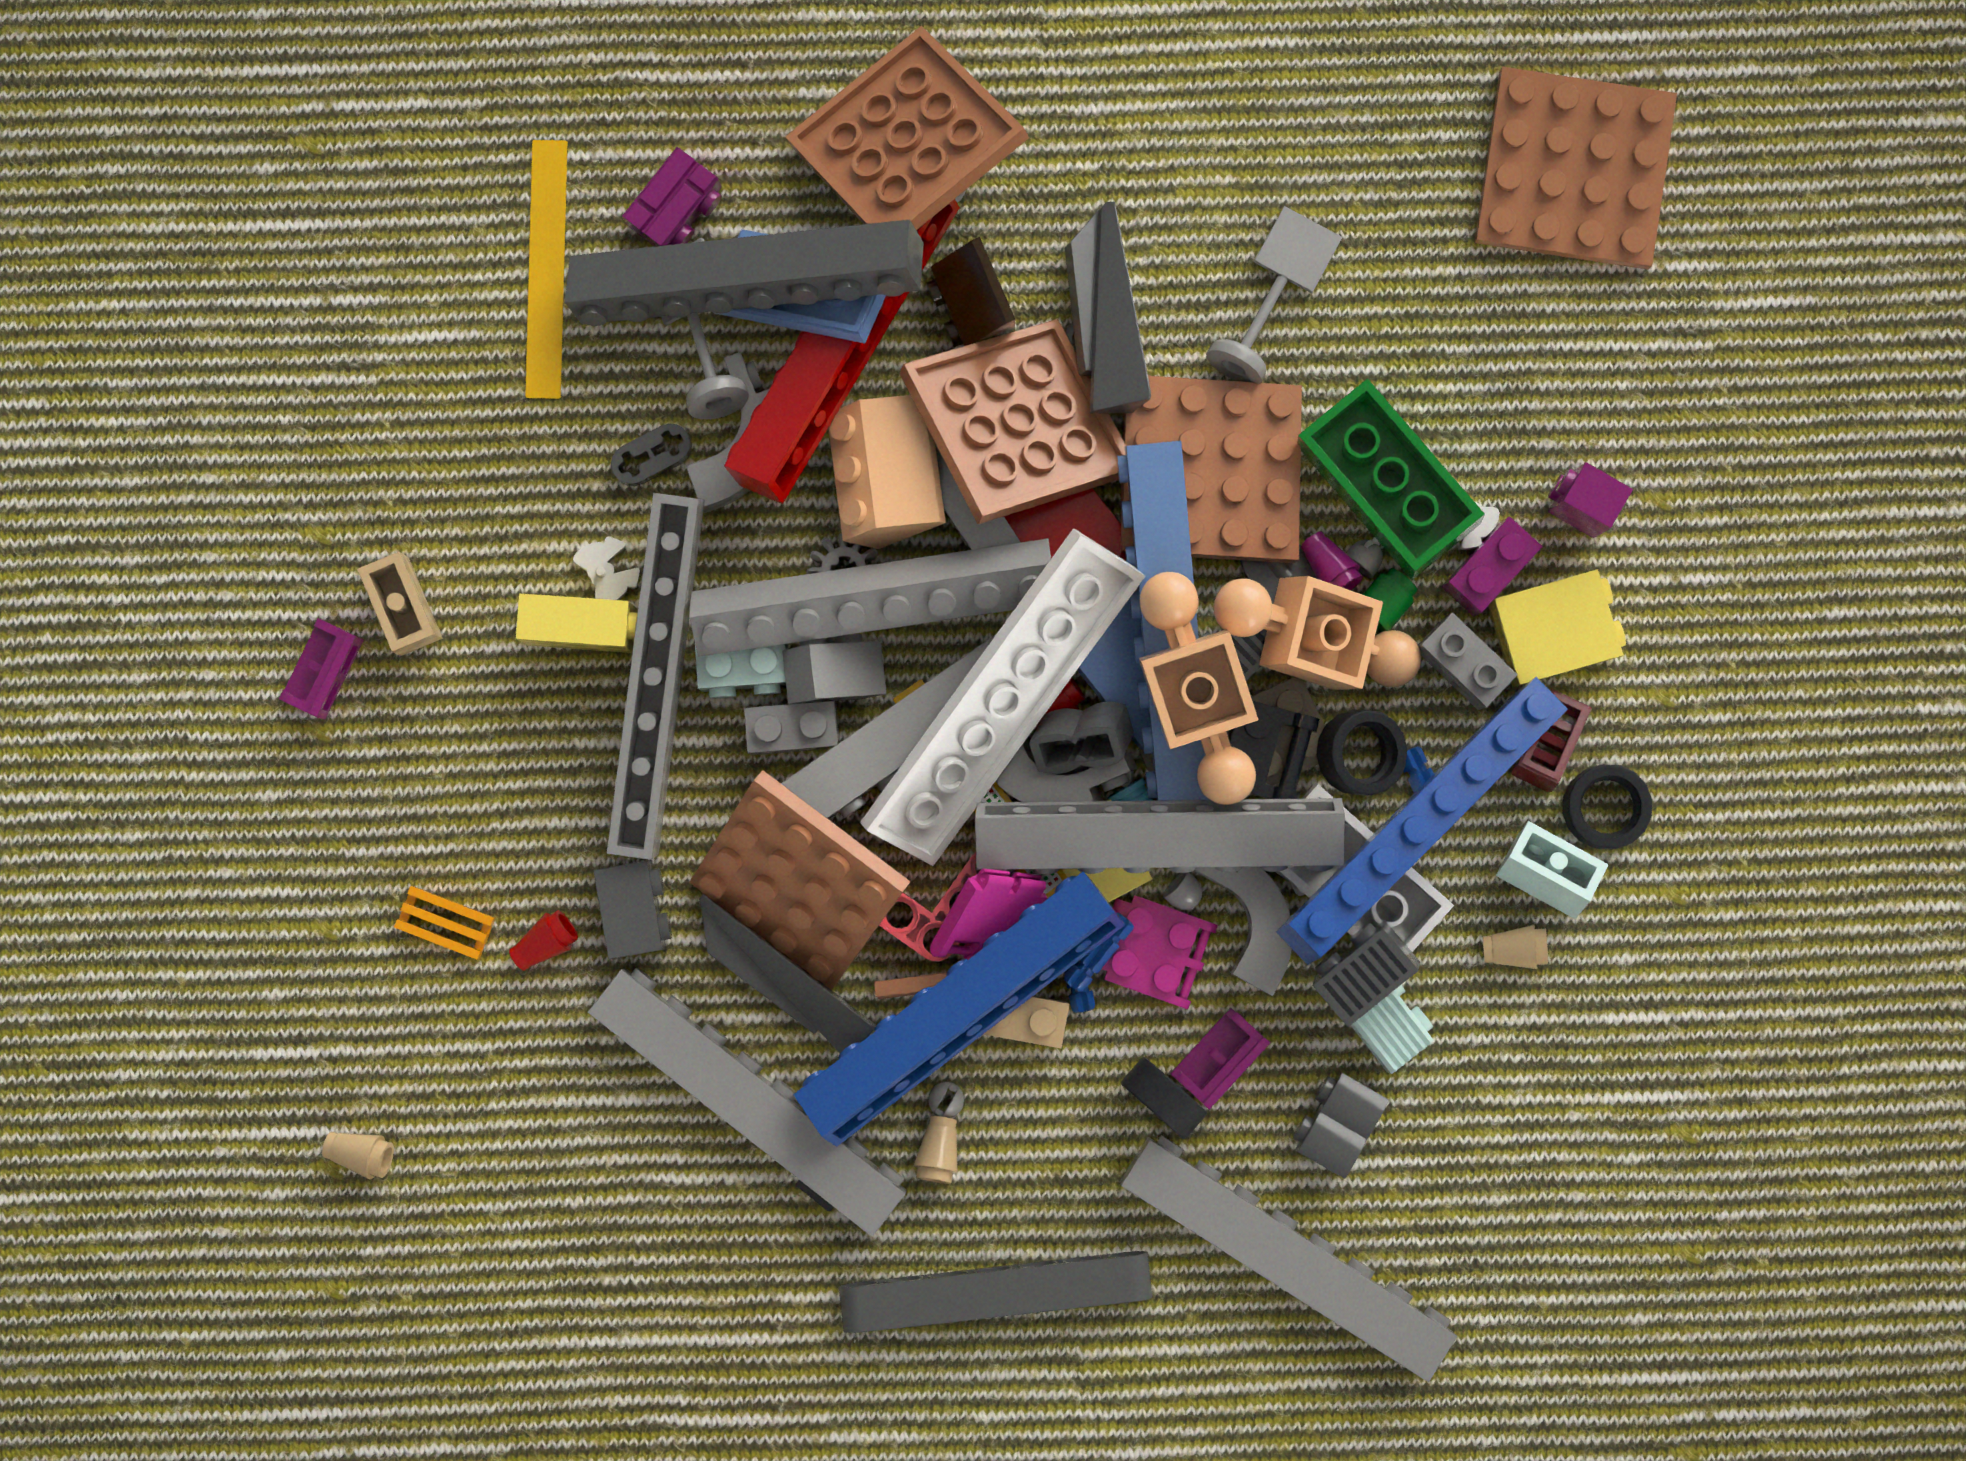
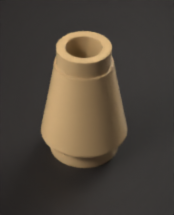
M1535 925L1492 934V936H1483L1485 963L1537 969V965L1548 964L1546 928L1535 929Z
M930 1116L929 1125L913 1165L917 1167V1179L943 1184L952 1183L953 1174L958 1173L957 1120L941 1116Z
M330 1132L322 1148L323 1158L330 1159L367 1179H373L375 1176L383 1178L391 1166L394 1154L393 1144L385 1141L382 1135Z

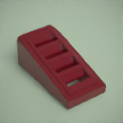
M1552 688L1550 691L1568 708L1564 714L1575 719L1574 724L1572 725L1558 719L1550 728L1567 735L1566 740L1546 731L1516 761L1511 772L1513 776L1546 792H1552L1559 784L1592 707ZM1539 742L1560 752L1558 757L1537 748V743ZM1530 759H1532V760H1534V761H1536V762H1538V763H1540V764H1542V765H1545V766L1551 768L1552 770L1547 769V768H1545V767H1543V766H1541V765H1539V764H1537V763L1531 761Z

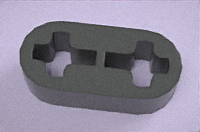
M668 423L659 426L616 450L611 460L612 472L621 483L627 486L635 487L642 485L681 465L689 458L692 452L690 436L684 428L677 424ZM671 434L674 439L683 438V442L678 445L680 453L672 456L669 451H664L657 456L654 455L653 451L665 445L663 439L665 435ZM631 454L633 458L640 459L649 454L651 459L638 466L640 474L633 477L629 471L621 473L620 469L626 465L625 456Z

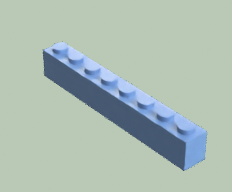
M1181 441L1124 446L1125 455L1117 456L1119 483L1128 482L1129 501H1121L1123 528H1132L1133 546L1125 547L1126 562L1136 567L1145 575V578L1137 587V591H1134L1129 598L1131 618H1140L1141 636L1133 637L1136 664H1140V657L1170 648L1164 630L1152 626L1141 612L1140 594L1145 583L1156 574L1176 572L1184 575L1194 584ZM1196 613L1194 618L1190 622L1196 639H1198L1199 635ZM1146 679L1145 682H1137L1140 709L1148 708L1149 726L1141 727L1144 754L1152 753L1153 771L1145 772L1148 799L1156 798V801L1209 800L1200 790L1197 781L1198 766L1205 756L1201 741L1198 740L1170 749L1166 743Z

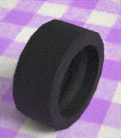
M1351 710L1336 715L1325 725L1318 738L1316 756L1320 772L1331 786L1342 793L1374 795L1387 791L1399 780L1406 766L1407 746L1404 734L1397 723L1384 713L1371 710ZM1359 726L1371 728L1378 737L1381 747L1380 763L1375 773L1365 779L1351 776L1344 765L1342 756L1343 744L1348 733L1353 728Z
M1603 764L1582 771L1569 783L1563 796L1562 814L1568 830L1578 841L1596 849H1618L1632 844L1646 831L1652 818V798L1647 784L1636 772L1621 765ZM1600 781H1614L1623 785L1630 793L1633 801V814L1629 823L1614 833H1600L1592 829L1584 820L1581 812V802L1586 790Z
M1142 1057L1121 1081L1123 1087L1182 1139H1186L1207 1115V1112L1145 1057Z

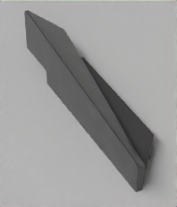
M1110 201L1098 209L1086 225L1066 245L1065 256L1079 376H1091L1090 413H1133L1150 400L1151 390L1116 204Z
M704 894L699 898L708 954L813 1034L818 1030L839 1053L849 1045L857 1042L861 1043L870 1036L876 1024L844 1001L833 990H830L823 983L813 978L786 955L775 949L748 926L737 920L735 916Z

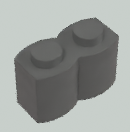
M1101 702L1086 708L1084 711L1065 708L1045 714L1039 721L1029 744L1039 772L1060 774L1069 772L1079 765L1106 767L1121 761L1126 754L1134 731L1126 704Z
M1339 1072L1335 1079L1330 1076L1326 1077L1315 1097V1100L1321 1102L1313 1118L1307 1115L1304 1116L1293 1135V1139L1299 1142L1295 1151L1345 1179L1382 1116L1389 1099Z

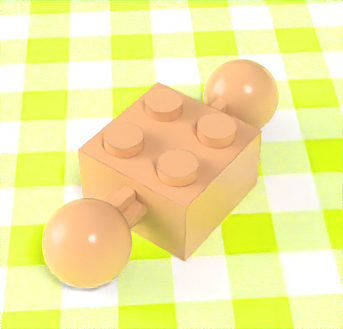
M1162 572L1150 578L1142 588L1140 609L1144 618L1152 626L1164 630L1170 648L1140 657L1139 661L1168 747L1173 749L1200 740L1205 753L1197 770V781L1200 790L1209 800L1217 804H1236L1244 800L1251 793L1256 780V771L1252 760L1245 752L1231 747L1226 731L1258 721L1256 710L1230 632L1222 630L1196 639L1190 622L1194 618L1199 604L1198 593L1194 584L1180 573Z
M1310 576L1280 578L1274 604H1272L1269 593L1261 584L1244 578L1232 580L1225 584L1219 590L1214 600L1216 621L1223 630L1229 631L1231 635L1249 637L1263 629L1267 630L1259 662L1260 666L1329 689H1363L1366 672L1376 683L1382 686L1399 687L1409 683L1416 676L1421 666L1419 646L1408 634L1398 630H1388L1375 636L1382 609V601Z

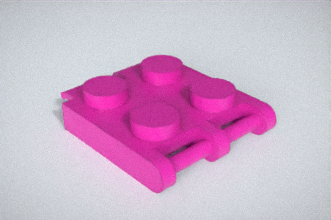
M981 869L978 875L967 879L930 946L932 956L943 958L947 954L963 955L965 959L969 960L983 949L984 942L990 936L1000 931L1005 932L1017 923L1019 916L1025 909L1047 900V896L1044 893L1046 881H1040L1042 876L1036 874L1015 872L1011 877H1007L1010 875L1009 871ZM954 942H957V943H965V945H964V946H959V945H953V943H954Z
M1133 895L1131 903L1116 898L1112 908L1116 913L1122 914L1131 921L1134 928L1124 941L1121 939L1118 942L1119 948L1102 968L1106 971L1104 980L1189 1009L1191 1001L1187 999L1197 970L1201 972L1205 963L1201 962L1209 936L1211 933H1216L1218 925ZM1200 928L1202 932L1193 958H1189L1198 929ZM1185 966H1187L1189 969L1179 997L1175 996Z

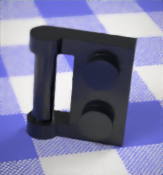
M1253 701L1258 721L1232 729L1229 740L1231 747L1245 752L1254 764L1256 780L1250 794L1265 799H1299L1300 793L1296 792L1311 734L1312 732L1317 733L1320 719ZM1283 724L1294 727L1280 783L1277 787L1266 784L1281 725Z

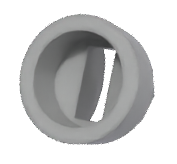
M1189 872L1180 873L1166 888L1163 898L1175 908L1182 910L1192 909L1199 904L1202 898V888L1198 880Z
M948 1081L940 1082L930 1091L928 1098L929 1107L937 1116L954 1117L963 1108L964 1094L955 1083ZM950 1089L955 1092V1095L945 1112L937 1107L944 1099L947 1090Z

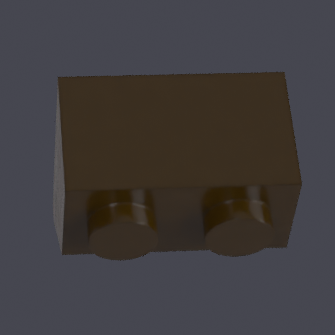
M980 237L969 241L930 267L933 280L926 282L935 306L938 307L944 304L950 318L949 321L944 323V327L954 348L959 345L963 347L1015 331V317Z

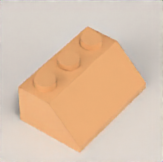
M911 395L862 399L841 407L828 430L842 540L881 549L946 523L935 441Z

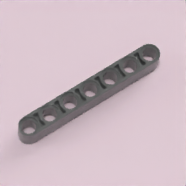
M1147 1251L1121 1252L871 1280L839 1286L844 1333L870 1332L1148 1300L1153 1297Z

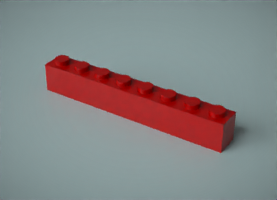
M955 199L916 230L924 242L922 270L960 208ZM904 292L899 296L885 297L866 343L802 331L799 334L794 350L785 365L776 372L773 385L762 403L753 410L750 423L739 441L732 445L724 467L739 486L781 504L784 503L909 292Z

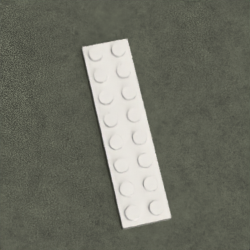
M1073 528L863 817L860 823L866 831L934 866L973 813L977 803H980L1140 585L1145 575L1136 567Z

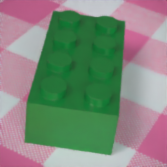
M1368 378L1298 435L1297 443L1301 447V452L1411 580L1416 578L1478 527L1484 518L1485 513Z

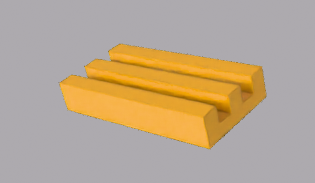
M410 886L407 893L408 897L400 910L402 912L399 919L396 920L394 928L480 960L496 918L418 887ZM419 898L483 923L482 928L478 931L416 907L417 899ZM413 915L476 940L474 947L409 923L410 917Z

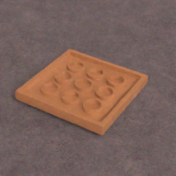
M922 26L785 136L795 152L863 224L910 219L916 230L1029 139L1025 128Z
M1502 66L1498 77L1474 243L1649 270L1652 267L1677 93Z
M1058 319L903 364L899 374L977 524L1119 480L1117 456L1125 455L1124 446L1126 445L1109 413H1090L1091 380L1089 376H1079L1077 354Z
M1148 376L1151 398L1133 413H1123L1122 439L1126 446L1181 441L1191 556L1193 558L1296 563L1299 560L1301 447L1297 441L1298 435L1301 433L1302 385L1257 384L1255 382ZM1128 482L1121 483V501H1129ZM1120 509V552L1125 554V547L1133 546L1132 528H1123L1122 511Z
M762 770L748 788L689 883L735 916L745 926L756 932L779 952L798 964L813 978L832 990L911 881Z

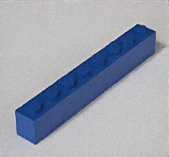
M1537 677L1522 686L1276 933L1307 965L1320 959L1568 708Z
M1084 871L1078 876L1066 878L1056 887L1055 893L1047 900L1025 909L1019 916L1017 923L1005 932L1000 931L990 936L984 942L982 950L969 960L964 959L955 963L947 971V976L934 987H927L916 993L908 1007L897 1015H890L881 1020L876 1025L874 1033L861 1043H853L846 1047L839 1054V1060L826 1070H819L807 1077L803 1082V1087L793 1095L821 1137L836 1147L1125 926L1124 922Z

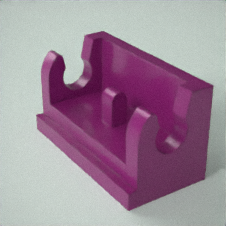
M317 618L310 638L285 689L282 690L278 699L310 715L326 720L364 639Z
M1229 1008L1170 1074L1210 1110L1265 1050L1270 1042L1232 1008Z

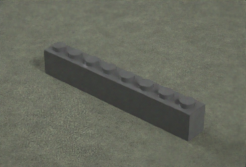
M909 219L570 256L564 303L582 325L601 326L606 322L623 320L642 322L652 317L671 316L683 318L692 313L713 312L723 314L730 312L732 309L752 307L769 309L774 305L792 303L811 305L817 301L832 299L852 301L862 296L882 294L886 296H899L904 292L920 291L924 242Z

